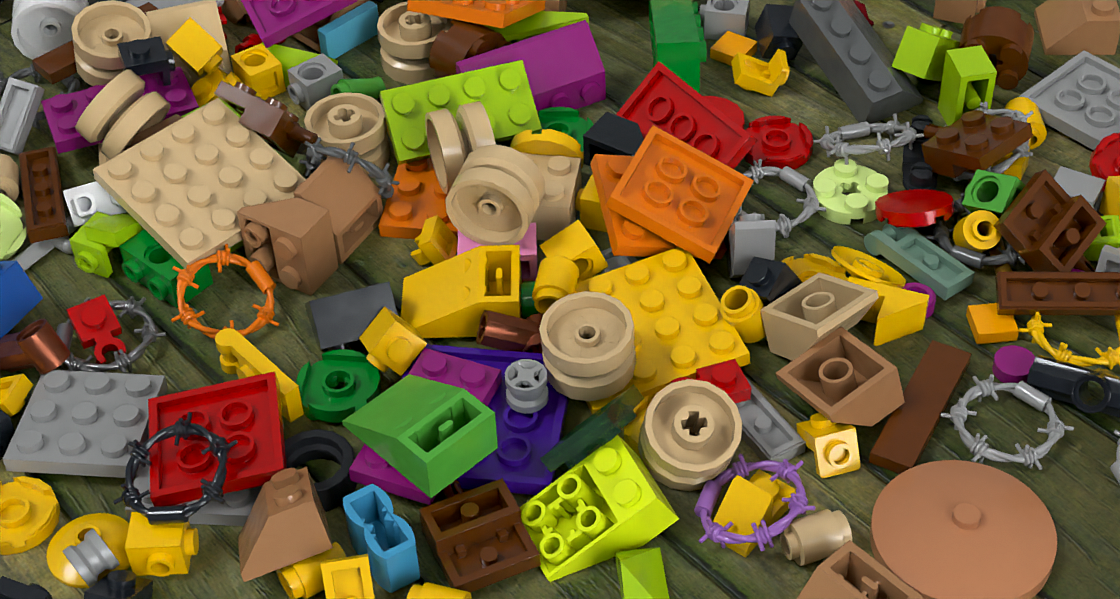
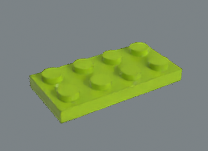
M523 60L380 91L379 95L398 165L431 158L425 128V115L428 112L448 109L456 120L459 105L480 101L490 120L496 143L513 139L515 135L525 130H532V134L540 133L542 129Z

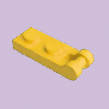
M223 329L216 334L215 343L218 352L221 353L220 364L223 372L237 374L238 378L242 379L275 371L279 381L282 415L290 423L304 415L299 386L235 329Z

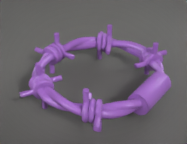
M739 454L740 461L732 463L733 467L720 473L714 481L708 480L704 484L694 509L695 514L701 518L702 526L706 531V534L698 541L703 543L709 538L715 543L720 542L722 548L726 547L725 543H758L760 550L764 551L763 544L768 542L769 547L773 548L774 544L771 538L782 533L798 514L805 515L806 510H815V506H808L809 502L805 489L797 473V469L804 462L801 460L795 466L789 463L787 459H784L783 462L765 460L746 463L744 456ZM760 469L775 473L769 479L771 482L780 477L786 483L792 481L796 485V494L791 493V498L782 497V502H790L788 504L790 509L788 515L768 528L765 520H761L762 527L759 526L757 528L756 523L751 524L754 533L740 535L727 531L733 526L731 521L723 527L717 522H712L710 519L722 490L721 486L734 479L736 475L744 478L745 475L749 476V471Z

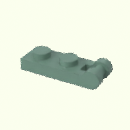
M887 223L883 226L882 231L874 230L864 237L865 248L870 254L875 256L881 254L914 279L930 287L935 294L944 300L967 288L973 282L974 271L912 228L894 227Z

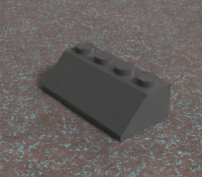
M795 0L789 20L790 25L859 123L865 121L869 124L876 123L892 116L894 113H900L923 102L924 98L906 73L891 67L895 58L853 0Z

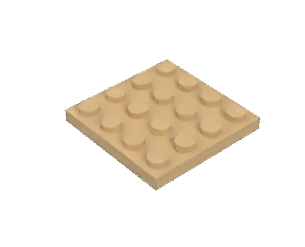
M219 98L93 169L94 179L184 269H186L187 265L216 254L218 250L225 251L224 246L227 243L228 248L243 240L237 211L242 207L294 198L293 192L300 183L306 180L252 129L249 130L243 127L238 122L240 118Z

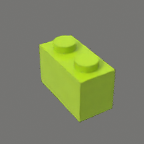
M923 22L920 28L907 25L891 67L923 79L942 82L946 50L958 49L960 42L951 39L952 31L935 25L932 26Z
M982 45L946 50L938 110L948 126L959 120L964 113L980 108L981 102L983 104L987 102L988 109L991 108L997 71Z

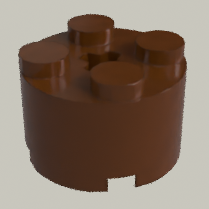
M1000 6L986 7L980 9L979 14L972 18L970 15L965 20L958 49L982 45L997 71L995 85L1006 90L1014 89L1028 70L1034 40L1033 27L1030 22L1027 25L1020 19L1021 14L1013 9Z
M453 19L450 23L454 25L447 32L441 30L436 36L429 55V65L435 71V75H433L435 79L456 75V62L510 45L511 43L506 41L503 35L484 25Z

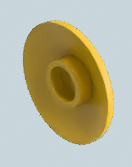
M834 246L831 251L837 263L851 274L852 277L903 288L906 284V279L897 270L866 253L844 246Z
M109 513L88 514L70 521L53 536L49 543L46 558L50 572L59 582L67 586L90 588L62 551L69 545L77 546L84 541L85 533L92 528L120 563L113 570L106 569L100 573L97 582L111 571L127 570L130 567V563L125 551L129 522Z

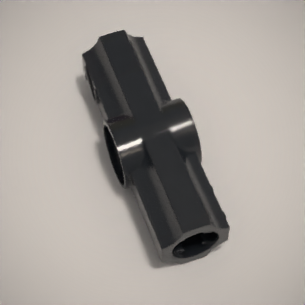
M1042 355L1035 357L1029 370L1028 385L1053 399L1074 404L1078 409L1086 413L1102 412L1120 418V377L1107 369L1098 368L1093 370ZM1089 381H1095L1102 386L1104 390L1103 400H1097L1090 395L1088 391Z

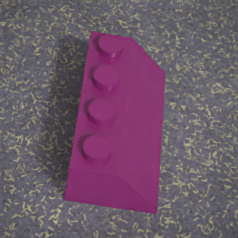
M585 20L456 62V73L460 74L523 60L537 113L550 107H568L576 110L606 99L605 69L590 27Z

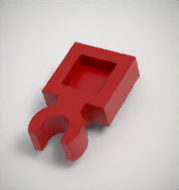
M105 294L66 309L68 318L83 349L95 345L94 355L96 364H106L104 354L108 351H117L120 355L119 350L122 349L126 353L124 343L120 339L115 338L122 334V329Z
M736 359L696 369V379L693 380L707 381L724 390L735 404L751 400L752 388ZM679 377L672 380L671 383L692 378Z

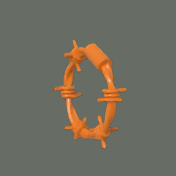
M228 243L224 246L225 251L218 250L216 254L187 265L186 269L173 266L172 270L179 272L176 277L178 281L177 303L179 315L171 319L172 323L181 319L188 329L192 327L204 335L215 339L216 334L220 330L203 326L197 318L205 314L204 310L195 314V311L186 304L184 294L187 286L199 288V285L193 283L194 274L206 264L216 263L218 273H221L222 266H228L231 263L246 267L247 273L264 295L267 294L265 306L261 307L256 304L252 306L259 310L257 319L246 329L236 331L244 337L260 330L269 323L277 327L279 326L278 322L272 320L275 316L273 290L277 286L258 260L250 262L240 255L230 253ZM230 320V328H231V329H234V321H233V320Z

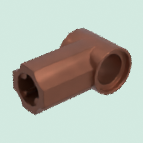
M484 310L477 331V344L505 351L542 353L539 328L543 314H533L526 319Z
M39 319L26 326L20 332L5 335L0 339V370L14 372L35 367L40 374H45L56 369L66 361L71 352L46 319Z

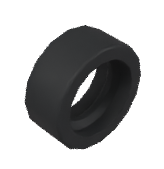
M315 429L300 432L284 442L287 469H296L308 461L317 459L332 460L341 465V468L333 477L323 482L314 483L325 512L343 504V497L355 491L357 482L351 481L349 468L354 462L355 456L353 447L346 438L333 431Z

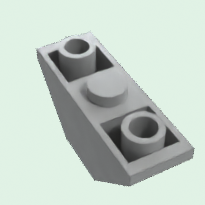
M765 214L741 215L740 220L733 223L724 237L730 279H742L754 256L774 260L776 220H765Z

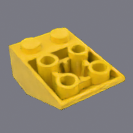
M520 245L478 246L405 277L403 280L401 318L413 326L423 338L477 337L480 318L484 310L521 318L522 273Z

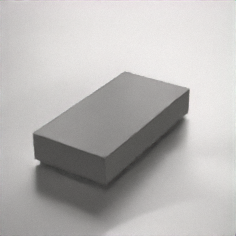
M9 77L0 101V150L16 155L23 152L41 102L40 100H42L45 91L44 88Z

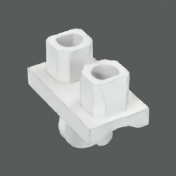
M97 181L63 191L74 227L84 225L97 211L110 216L127 212Z

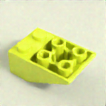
M618 434L519 507L521 510V521L540 553V567L550 582L615 557L616 551L634 550L642 547L679 520L640 456Z

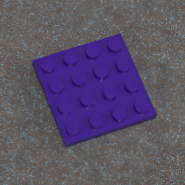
M427 344L424 348L501 369L502 382L487 406L495 412L498 448L456 479L459 481L461 488L474 489L503 478L511 493L537 495L553 483L569 397L557 392L547 382V404L537 412L526 414L516 412L510 408L506 398L505 371L507 367L521 359H532L543 364L542 353ZM420 354L404 372L402 379L408 375Z

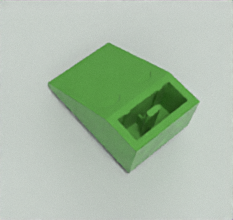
M411 374L342 421L344 427L430 498L498 448L494 411L463 388Z

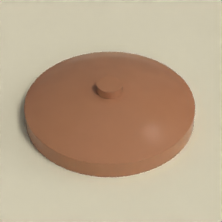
M941 460L912 467L896 476L885 486L873 508L870 525V543L875 560L922 595L923 599H1032L1043 588L1051 574L1057 552V533L1052 517L1044 503L1029 487L1015 477L981 463L962 460Z

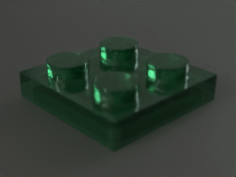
M632 385L571 429L540 458L550 473L563 463L569 469L574 467L590 454V450L598 444L601 446L605 445L622 431L621 428L637 417L633 409L644 399L643 395L635 385Z

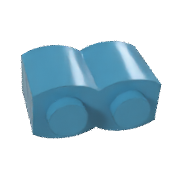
M370 484L343 497L351 545L358 555L368 554L372 576L379 586L393 593L420 579L414 533L404 519L394 514L389 496L378 486Z

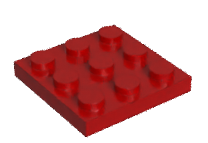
M275 371L148 399L149 439L161 429L175 425L179 418L187 420L188 412H191V423L199 424L209 432L215 433L219 437H224L228 444L237 440L238 444L231 447L228 452L226 463L227 475L222 487L223 494L262 486L265 482L270 481L273 475L287 469L280 388ZM191 435L187 440L181 437L179 445L175 446L176 436L157 442L150 448L149 461L152 462L150 465V499L154 507L199 500L203 496V489L201 488L203 483L200 480L213 481L219 466L218 458L213 455L212 451L204 455L201 452L210 445L206 437Z

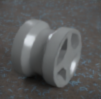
M521 359L507 367L505 371L506 398L510 408L516 412L524 414L534 413L541 410L547 404L548 387L546 384L548 380L547 370L543 364L532 359Z
M93 528L85 533L84 541L77 546L69 545L62 551L89 587L97 582L98 575L104 570H113L120 565L117 558Z

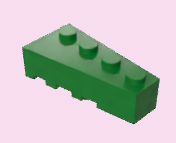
M649 0V27L653 68L658 61L661 62L700 94V62H706L707 49L706 41H704L703 27H701L700 14H698L697 1Z

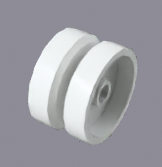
M14 0L11 35L14 45L24 56L33 60L73 40L71 26L75 16L85 7L89 6L88 0Z

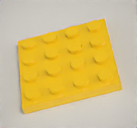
M680 247L591 277L576 284L575 293L584 291L599 292L620 300L630 311L634 323L636 366L633 378L623 390L609 398L586 401L595 420L628 409L633 403L644 396L653 394L654 398L657 392L665 388L676 378L689 377L696 379V369L732 359H736L740 367L751 364L750 352L735 327L728 324L721 315V303L692 254Z

